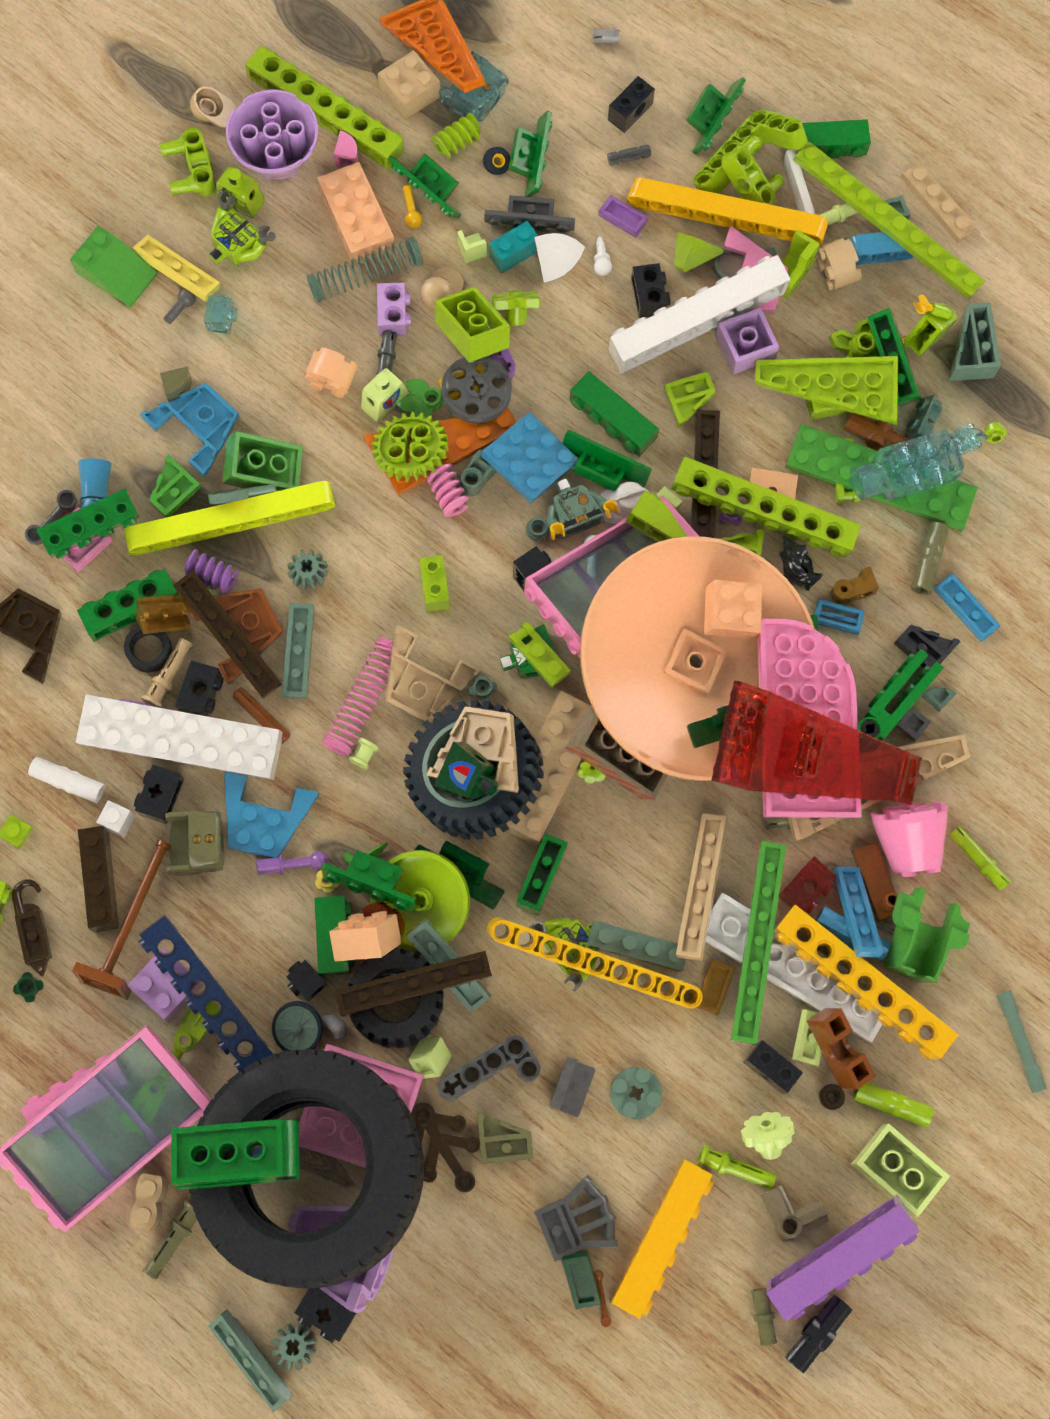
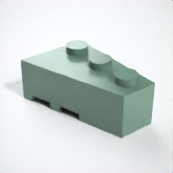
M991 303L968 304L963 312L948 381L994 378L1000 369L1001 363Z

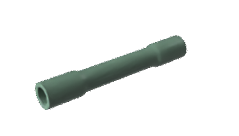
M1012 991L998 994L997 998L1009 1024L1032 1093L1047 1089L1020 1020L1019 1010Z

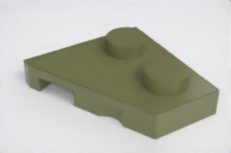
M477 1113L482 1164L534 1159L530 1131L483 1113Z

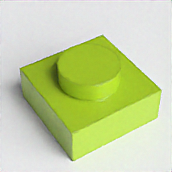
M10 814L0 829V838L20 849L33 830V827Z

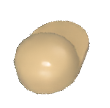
M207 86L198 88L190 99V109L193 116L200 121L211 122L223 129H226L232 110L235 111L237 109L231 99L216 89Z
M450 267L439 268L433 272L421 287L423 305L429 310L435 311L436 300L462 291L464 279L461 273Z

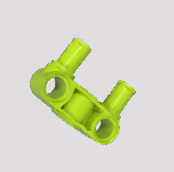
M188 128L183 132L182 136H179V139L159 143L163 157L180 153L185 154L191 175L188 178L169 182L173 196L192 191L202 196H209L215 192L216 184L212 173V164L203 135L198 128Z
M752 136L743 145L736 146L731 152L723 155L721 160L722 167L742 199L772 205L776 198L775 192L785 183V180L778 173L769 180L766 179L762 169L752 156L761 146V141L757 136Z

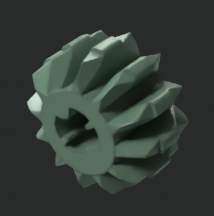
M312 549L306 555L301 550V556L293 555V562L287 565L288 569L291 570L288 572V577L293 579L294 586L301 584V588L304 591L308 585L315 590V583L323 585L322 577L328 576V571L325 570L328 567L327 561H322L323 556L320 553L314 556V550ZM306 567H308V570H309V568L311 567V568H312V571L308 572V571L306 570V572H304L303 569H305Z
M289 1323L286 1325L287 1334L282 1329L277 1331L278 1336L282 1340H272L271 1343L279 1346V1348L271 1353L273 1356L281 1354L282 1357L276 1362L278 1365L287 1360L286 1370L292 1368L293 1362L296 1369L300 1370L302 1369L301 1359L307 1365L311 1363V1359L306 1353L316 1354L317 1350L309 1347V1345L314 1344L317 1340L316 1338L307 1340L306 1336L312 1331L310 1328L302 1334L301 1323L297 1324L295 1332L292 1324ZM291 1339L292 1342L297 1340L300 1343L297 1347L300 1352L297 1354L296 1351L291 1353L288 1350L291 1346L289 1343Z

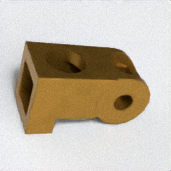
M871 566L861 569L857 578L837 581L831 591L832 600L837 604L844 605L875 595L879 586Z

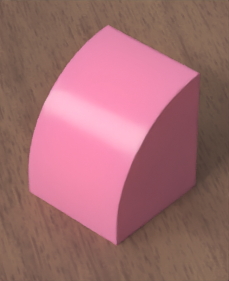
M340 131L334 151L335 166L342 168L359 162L357 145L353 137L346 132Z

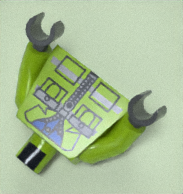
M220 192L218 199L222 205L218 206L211 229V240L215 249L208 256L216 265L220 264L225 258L234 265L257 260L266 248L267 241L275 240V233L269 232L267 235V232L270 230L268 226H261L258 231L233 208L229 210L228 207L235 204L236 198L230 195L229 200L226 201L228 192Z
M557 918L544 922L536 921L529 926L555 937L596 951L598 950L587 946L592 923L584 928L578 919L573 921L570 918ZM551 940L543 944L549 952L553 949V942ZM573 948L567 952V961H573L576 958V949ZM594 957L590 961L591 969H594L598 957ZM557 963L567 976L564 983L566 984L568 981L574 982L575 987L572 991H576L591 975Z

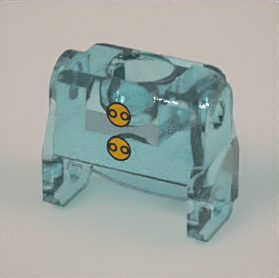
M472 51L471 54L484 77L486 85L464 93L454 84L450 89L444 86L439 90V98L445 107L465 117L468 113H471L480 122L487 117L504 95L505 87L508 85L509 80L503 72L494 67L487 59Z

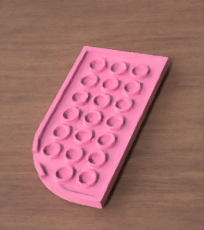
M761 618V633L757 635L759 700L763 699L766 709L760 711L763 817H862L857 697L854 676L850 665L846 664L839 652L840 648L828 636H824L813 629V626L795 620Z

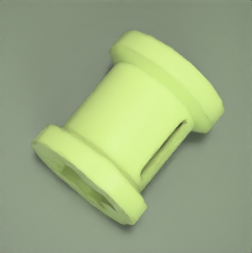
M359 738V745L353 756H350L348 760L354 765L367 770L369 760L379 748L372 742Z

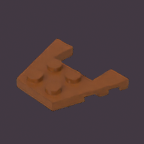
M261 588L233 592L221 596L213 595L259 655L283 633ZM190 606L191 612L195 620H201ZM231 658L218 664L228 685L233 683L242 674V671Z

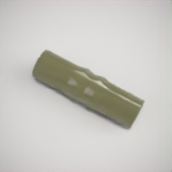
M931 522L929 524L911 587L916 593L929 595L932 592L949 527L943 523Z

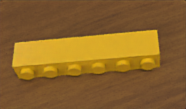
M685 1159L682 1160L610 1301L612 1304L638 1319L641 1318L642 1314L647 1316L653 1305V1301L650 1298L654 1290L659 1292L666 1277L662 1276L666 1266L672 1267L678 1253L674 1252L678 1243L683 1244L689 1234L690 1229L686 1227L690 1219L695 1220L702 1206L698 1203L702 1195L707 1196L714 1182L710 1181L713 1176L712 1174Z

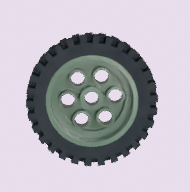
M471 700L470 707L510 713L514 716L518 793L497 789L491 796L483 792L480 798L467 800L465 796L434 786L437 778L427 776V772L430 767L433 768L439 758L437 754L441 748L445 747L451 737L449 733L464 707H468L464 701L457 702V710L451 705L444 707L447 714L442 716L437 711L433 714L436 721L431 724L426 720L423 723V726L426 728L425 732L422 733L417 730L414 734L418 742L416 744L410 741L408 746L413 755L406 754L404 759L410 766L403 767V774L408 778L404 780L405 787L409 790L407 793L417 809L442 832L445 833L447 831L450 836L456 838L459 834L463 839L470 840L471 834L476 840L483 839V832H486L489 837L497 836L495 828L499 827L502 832L509 830L506 823L511 820L516 825L521 821L516 815L520 811L527 815L530 811L526 803L528 801L533 804L536 802L537 797L533 790L540 792L542 785L537 778L543 779L544 772L540 768V766L544 765L543 759L539 755L541 751L534 737L509 709L506 711L502 705L497 703L494 707L490 701L484 700L483 705H481L478 700ZM489 761L494 766L490 778L495 780L498 769L495 766L498 762Z

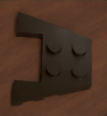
M18 588L0 603V633L34 651L23 668L22 673L43 684L62 613L55 607Z

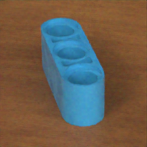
M884 232L859 234L849 238L858 256L859 261L856 262V265L902 261L914 257Z

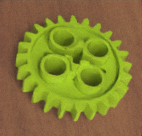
M411 412L410 417H406V414L402 413L401 419L394 415V422L385 421L386 428H378L380 434H374L375 442L371 443L373 448L372 455L376 466L380 467L382 473L387 472L389 478L394 474L397 481L402 476H405L406 482L410 480V476H414V479L418 481L420 474L427 478V471L430 470L435 473L434 465L442 466L441 459L447 458L445 452L449 450L447 434L444 427H440L438 420L433 422L431 415L425 419L422 412L418 417H415L414 412ZM412 430L411 438H412V441H413V442L410 443V437H409V436H410V431ZM410 450V456H411V458H410V462L408 463V459H409L408 451Z

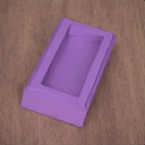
M612 195L609 196L598 212V216L635 238L644 228L649 218Z

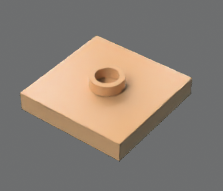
M752 467L749 482L795 499L798 475ZM760 505L763 512L770 513L767 506ZM782 514L784 520L791 521V517L788 514Z

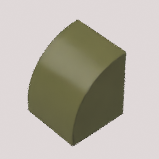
M187 366L160 373L168 402L179 398L180 394L190 390L192 379Z

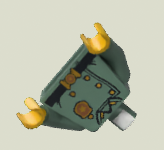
M563 479L555 485L559 494L553 497L552 504L548 507L546 522L551 532V539L554 540L555 535L560 534L563 540L603 523V512H605L607 518H611L610 512L617 511L619 513L620 511L615 500H607L593 490L586 489L584 485L572 488L568 479Z

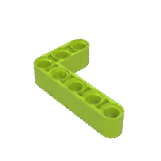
M767 110L753 112L695 174L693 182L696 189L719 194L731 181L722 167L721 160L723 155L731 152L736 146L743 145L749 137L757 136L761 141V146L752 156L765 143L793 151L804 148L808 143V139L801 120Z

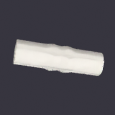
M37 756L31 762L28 770L29 776L94 803H98L101 800L105 790V784Z

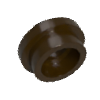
M828 1084L820 1090L819 1100L826 1109L836 1110L844 1104L845 1094L840 1086ZM829 1092L835 1094L836 1099L834 1102L828 1100L827 1095Z

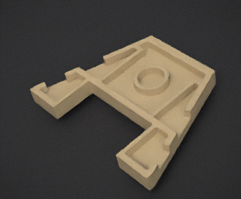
M398 625L395 628L385 702L423 722L426 720L431 722L435 718L433 714L437 711L441 712L451 702L450 700L481 669L463 659H459L450 680L439 676L407 658L418 635Z
M465 706L449 733L451 737L445 747L440 749L437 754L439 758L433 768H429L427 776L431 778L438 777L453 742H466L488 761L499 763L495 781L499 783V790L518 793L514 716L510 713Z

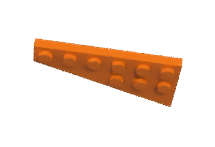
M420 0L379 17L380 24L411 50H414L422 59L464 93L486 85L478 65L443 0Z
M506 408L499 417L485 423H469L457 417L440 420V427H444L447 434L449 448L448 451H445L447 458L441 459L442 465L450 463L454 466L474 455L479 449L483 450L517 422L510 410ZM412 430L410 431V436H409V437H410V443L413 442V441H412V438H411ZM379 432L363 435L371 451L373 450L371 443L375 442L374 434H380ZM410 450L408 451V454H409L408 463L410 462V458H411V456H410ZM384 472L398 495L427 480V478L420 474L418 481L414 479V476H410L408 482H406L405 476H402L397 481L395 474L389 478L387 472Z

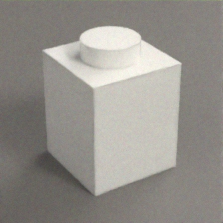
M108 800L96 823L99 826H104L109 832L125 838L136 816L130 810Z

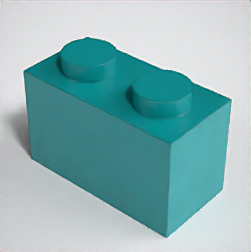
M526 221L489 243V257L501 274L538 253L534 238L538 235L529 222Z

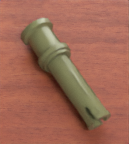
M185 1200L183 1203L184 1208L178 1217L171 1221V1229L143 1269V1272L153 1279L157 1280L181 1241L192 1233L191 1228L197 1221L192 1203L189 1200Z

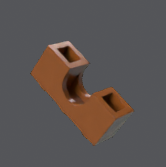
M825 1008L807 1020L841 1088L857 1090L876 1077L865 1054L857 1053L847 1042L846 1035L853 1030L842 1008Z

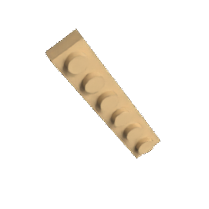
M702 813L676 950L677 958L698 961L703 959L728 823L727 816Z

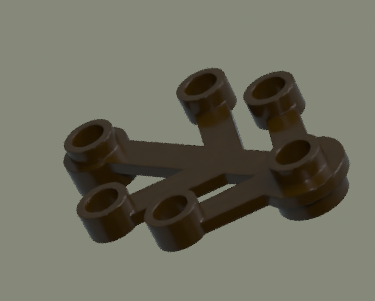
M428 1103L416 1104L411 1115L417 1125L421 1142L425 1130L431 1138L424 1173L426 1170L431 1169L434 1172V1177L428 1180L424 1176V1181L430 1183L437 1178V1171L435 1169L440 1152L456 1177V1188L464 1193L471 1191L475 1186V1177L472 1173L463 1170L449 1146L464 1148L470 1153H475L480 1148L479 1140L475 1137L463 1138L440 1133L435 1124L448 1125L455 1131H461L466 1126L465 1118L461 1115L453 1117L435 1113L434 1108ZM420 1111L427 1112L428 1117L426 1120L421 1121L418 1119ZM456 1118L463 1120L462 1127L456 1128L453 1125ZM470 1140L477 1142L475 1150L468 1148L467 1144ZM462 1177L470 1179L469 1186H461L460 1180Z

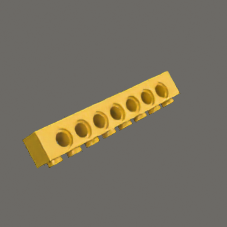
M794 905L774 929V933L777 934L776 939L785 946L791 945L797 950L796 955L805 962L811 961L817 966L816 970L819 974L827 979L831 977L838 983L836 986L839 990L847 995L851 993L858 999L857 1004L866 1011L871 1009L878 1015L877 1019L888 1028L892 1026L899 1032L897 1035L908 1044L912 1042L919 1048L918 1052L927 1060L931 1061L933 1059L936 1061L941 1059L959 1034L862 957H856L855 952L797 905ZM797 930H804L808 934L807 942H802L797 938ZM818 946H824L828 950L827 958H821L818 955ZM838 962L847 964L848 974H841L838 971ZM859 978L867 980L869 984L867 991H863L858 987ZM880 994L888 997V1007H883L879 1004L878 996ZM901 1010L906 1011L909 1015V1022L907 1024L899 1019V1012ZM921 1027H926L929 1030L930 1037L928 1040L921 1038L919 1034Z

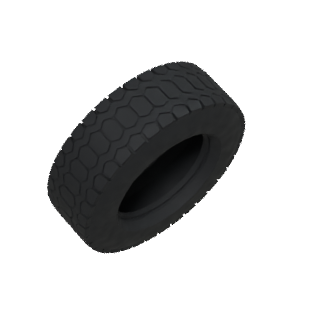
M291 1050L270 1055L243 1068V1071L235 1074L214 1095V1099H211L203 1112L204 1115L200 1117L197 1126L276 1120L299 1108H331L349 1118L362 1138L366 1154L365 1179L359 1196L346 1214L325 1228L306 1233L289 1232L274 1224L259 1207L251 1184L189 1189L194 1213H196V1218L205 1236L213 1247L234 1267L253 1278L270 1284L292 1288H321L343 1283L370 1270L384 1259L402 1239L414 1218L421 1197L424 1182L423 1148L417 1125L407 1105L398 1093L373 1070L352 1058L334 1052ZM234 1149L229 1150L225 1154V1160H229L234 1156ZM202 1152L198 1156L197 1162L205 1160L207 1152Z

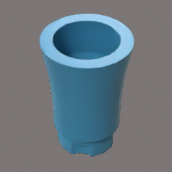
M95 458L78 461L82 508L107 497L111 462Z

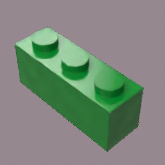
M868 119L802 123L808 142H811L830 158L836 159L844 156L861 157L868 153L871 144Z
M544 834L516 900V907L539 916L567 850L568 842L549 834Z
M345 895L314 898L318 974L320 976L351 974L350 968L355 967V960H334L329 931L338 926L339 922L348 920V917L352 915L351 902H347Z

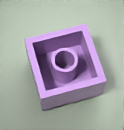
M761 308L718 323L715 336L733 375L756 367V360L776 359L779 345Z
M163 947L160 950L162 953H169ZM154 956L127 986L160 1017L170 1022L187 1004L186 1002L189 1001V998L184 992L179 994L170 983L174 979L168 971L165 974L160 971L155 964L157 957ZM179 961L175 963L174 969L176 972L183 974L188 971ZM196 980L191 983L190 990L196 994L204 984Z

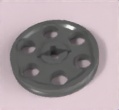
M463 357L450 365L443 376L442 398L444 404L455 417L465 422L485 423L492 421L506 410L511 399L512 384L508 372L500 363L489 357H483L470 363ZM479 364H484L488 370L485 373H478L475 367ZM457 370H462L466 376L463 379H456L453 373ZM500 378L504 380L505 385L497 388L492 384L493 380ZM473 382L480 388V399L478 393L473 390ZM451 391H458L461 397L458 400H451L448 394ZM491 399H497L501 405L494 409L489 407L487 403ZM469 405H474L478 408V412L470 415L465 409Z

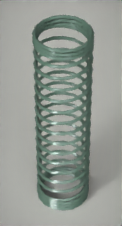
M413 236L407 238L406 245L400 240L399 247L393 243L392 249L386 246L385 252L380 248L379 255L372 251V258L366 253L365 260L359 255L358 262L352 258L351 265L348 261L344 262V267L338 263V271L334 266H331V274L326 268L324 269V276L320 271H317V279L313 273L307 275V281L316 303L323 301V299L326 300L319 274L328 289L330 297L332 298L333 296L326 272L331 278L337 295H339L333 269L341 282L344 292L346 293V289L341 277L340 267L348 280L351 290H353L346 263L351 269L359 288L360 284L355 273L353 261L361 273L364 284L367 285L360 258L368 271L372 283L374 280L368 266L367 256L374 266L378 280L381 279L375 264L374 253L381 264L384 276L387 278L381 258V251L388 262L392 275H394L387 248L393 255L397 269L401 273L394 245L401 255L406 270H408L402 253L401 243L408 253L412 267L422 265L423 258L416 239Z

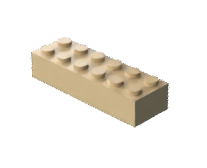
M560 691L536 738V744L541 751L539 755L542 757L544 764L540 766L544 772L543 779L537 778L542 785L540 792L533 790L537 797L536 802L533 804L528 801L526 806L530 811L527 815L520 811L516 816L521 821L516 825L511 820L507 822L509 830L506 832L537 847L540 846L544 834L547 833L580 766V762L583 760L565 747L589 704Z

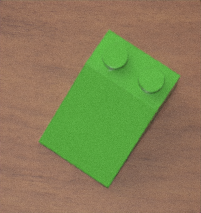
M100 226L94 229L70 259L78 275L130 308L158 274L152 266L121 240Z
M235 431L226 442L222 484L240 488L275 484L277 491L298 487L300 484L303 446Z

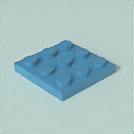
M531 412L522 417L481 453V456L530 504L570 471L578 461V458Z

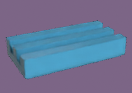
M818 599L814 615L818 617V625L859 635L865 611ZM821 607L857 616L858 620L846 617L844 615L821 610ZM819 616L826 617V618L833 619V620H837V621H841V622L848 623V624H852V625H856V627H855V626H851V625H847V624H843V623H840V622H836V621L824 619V618H821V617H819Z

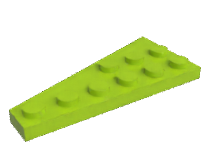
M898 356L756 360L755 383L757 386L897 425Z

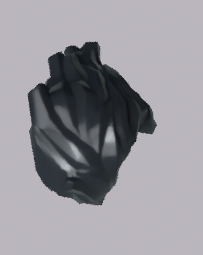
M784 535L782 536L784 551L779 553L783 562V576L790 583L809 591L821 579L823 574L814 573L812 560L807 555L806 545L796 544Z

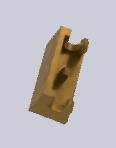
M181 594L138 598L135 618L143 634L190 629L191 626L187 616L191 614V609Z

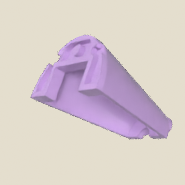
M298 1206L295 1214H292L289 1219L288 1228L293 1233H306L325 1228L340 1219L352 1206ZM393 1250L373 1268L358 1277L337 1285L321 1287L320 1289L349 1311L355 1313L364 1311L366 1309L365 1302L367 1300L373 1301L384 1281Z

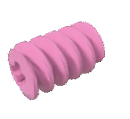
M450 463L436 467L435 473L431 471L427 473V483L431 486V491L435 494V499L439 501V507L443 509V514L447 518L457 516L466 511L468 505L464 503L469 500V497L466 495L460 497L465 490L462 487L456 489L461 482L458 479L453 480L457 474L454 471L449 472L453 468Z

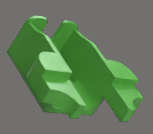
M916 887L909 895L898 893L892 913L896 927L884 968L916 982L937 983L940 972L946 963L949 949H962L967 945L970 937L967 934L970 923L963 919L960 912L961 905L956 903H949L942 927H934L921 922L922 913H920L926 889Z

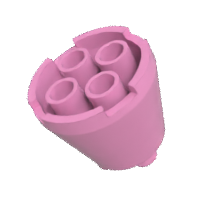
M934 801L931 802V806H927L926 803H907L881 808V814H877V811L871 812L872 824L891 870L895 874H901L902 877H913L917 875V871L926 870V873L941 871L940 866L943 862L948 817L947 804L945 802Z

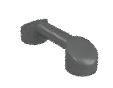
M61 491L57 495L58 506L40 526L31 525L26 529L25 538L30 544H43L36 529L60 519L65 512H71L75 509L77 498L72 491Z

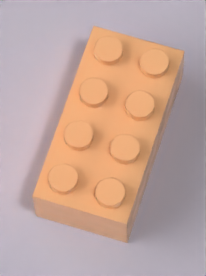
M360 162L317 177L319 192L350 260L354 258L358 262L359 255L365 260L366 253L372 258V251L379 255V249L381 248L385 252L386 246L392 249L394 236Z

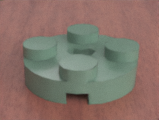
M631 1067L625 1069L616 1076L612 1083L610 1091L611 1102L616 1111L627 1118L635 1120L644 1119L653 1114L661 1103V1085L656 1076L646 1068ZM632 1086L642 1089L641 1100L637 1101L635 1097H629V1093L632 1092Z

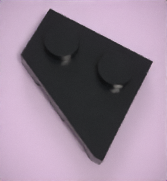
M910 625L894 644L908 656L911 653L916 655L920 649L927 653L928 657L920 665L924 669L926 665L931 668L936 661L941 664L961 641L956 638L949 640L940 637V633L925 631L921 627Z

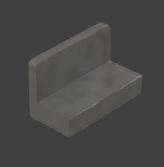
M568 1056L550 1107L578 1117L595 1069L579 1063L576 1059Z

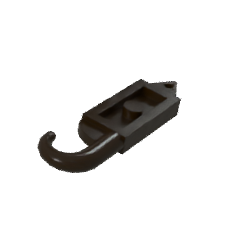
M25 879L18 882L12 891L15 921L24 962L43 977L48 961L52 958L43 914L37 905L23 904L21 894L22 890L27 886L35 888L37 893L41 892V888L36 881Z

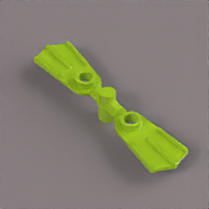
M210 1001L206 1005V1010L210 1014H216L220 1011L215 1001ZM188 1008L173 1040L175 1048L172 1050V1053L178 1060L181 1059L183 1053L192 1051L207 1033L206 1028L202 1024L205 1021L203 1016L199 1012L195 1015L190 1008ZM183 1036H188L189 1043L186 1046H183L180 1042ZM164 1066L158 1072V1076L150 1077L129 1102L149 1126L168 1090L166 1081L171 1074ZM153 1083H158L160 1086L157 1093L151 1090ZM123 1110L118 1118L124 1124L127 1131L144 1134Z

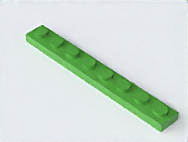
M767 841L760 842L731 1041L752 1045L757 1044L786 845Z

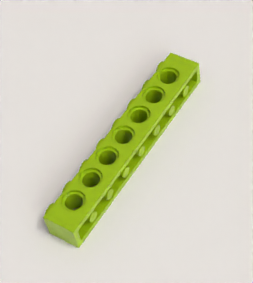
M261 45L245 63L248 78L266 90H282L295 94L299 100L311 107L320 126L337 137L340 131L348 133L355 140L358 151L385 169L389 170L393 165L388 160L390 156L398 159L404 153V140L398 132H392L387 129L381 121L372 119L363 109L354 107L343 96H337L329 87L319 84L308 73H302L296 69L294 64L290 61H284L273 50H268Z
M685 456L678 467L671 489L682 497L690 496L698 499V502L703 505L716 506L726 514L734 513L740 515L747 522H757L764 525L770 531L778 530L785 533L790 539H801L808 542L811 547L824 548L837 557H847L853 551L861 527L860 524ZM693 480H700L704 487L696 486ZM716 488L723 489L726 495H719L716 492ZM738 497H744L748 504L740 503ZM760 505L767 506L770 513L763 512ZM782 514H788L792 521L784 520ZM804 522L812 524L813 530L807 529ZM826 531L833 532L835 539L830 538Z

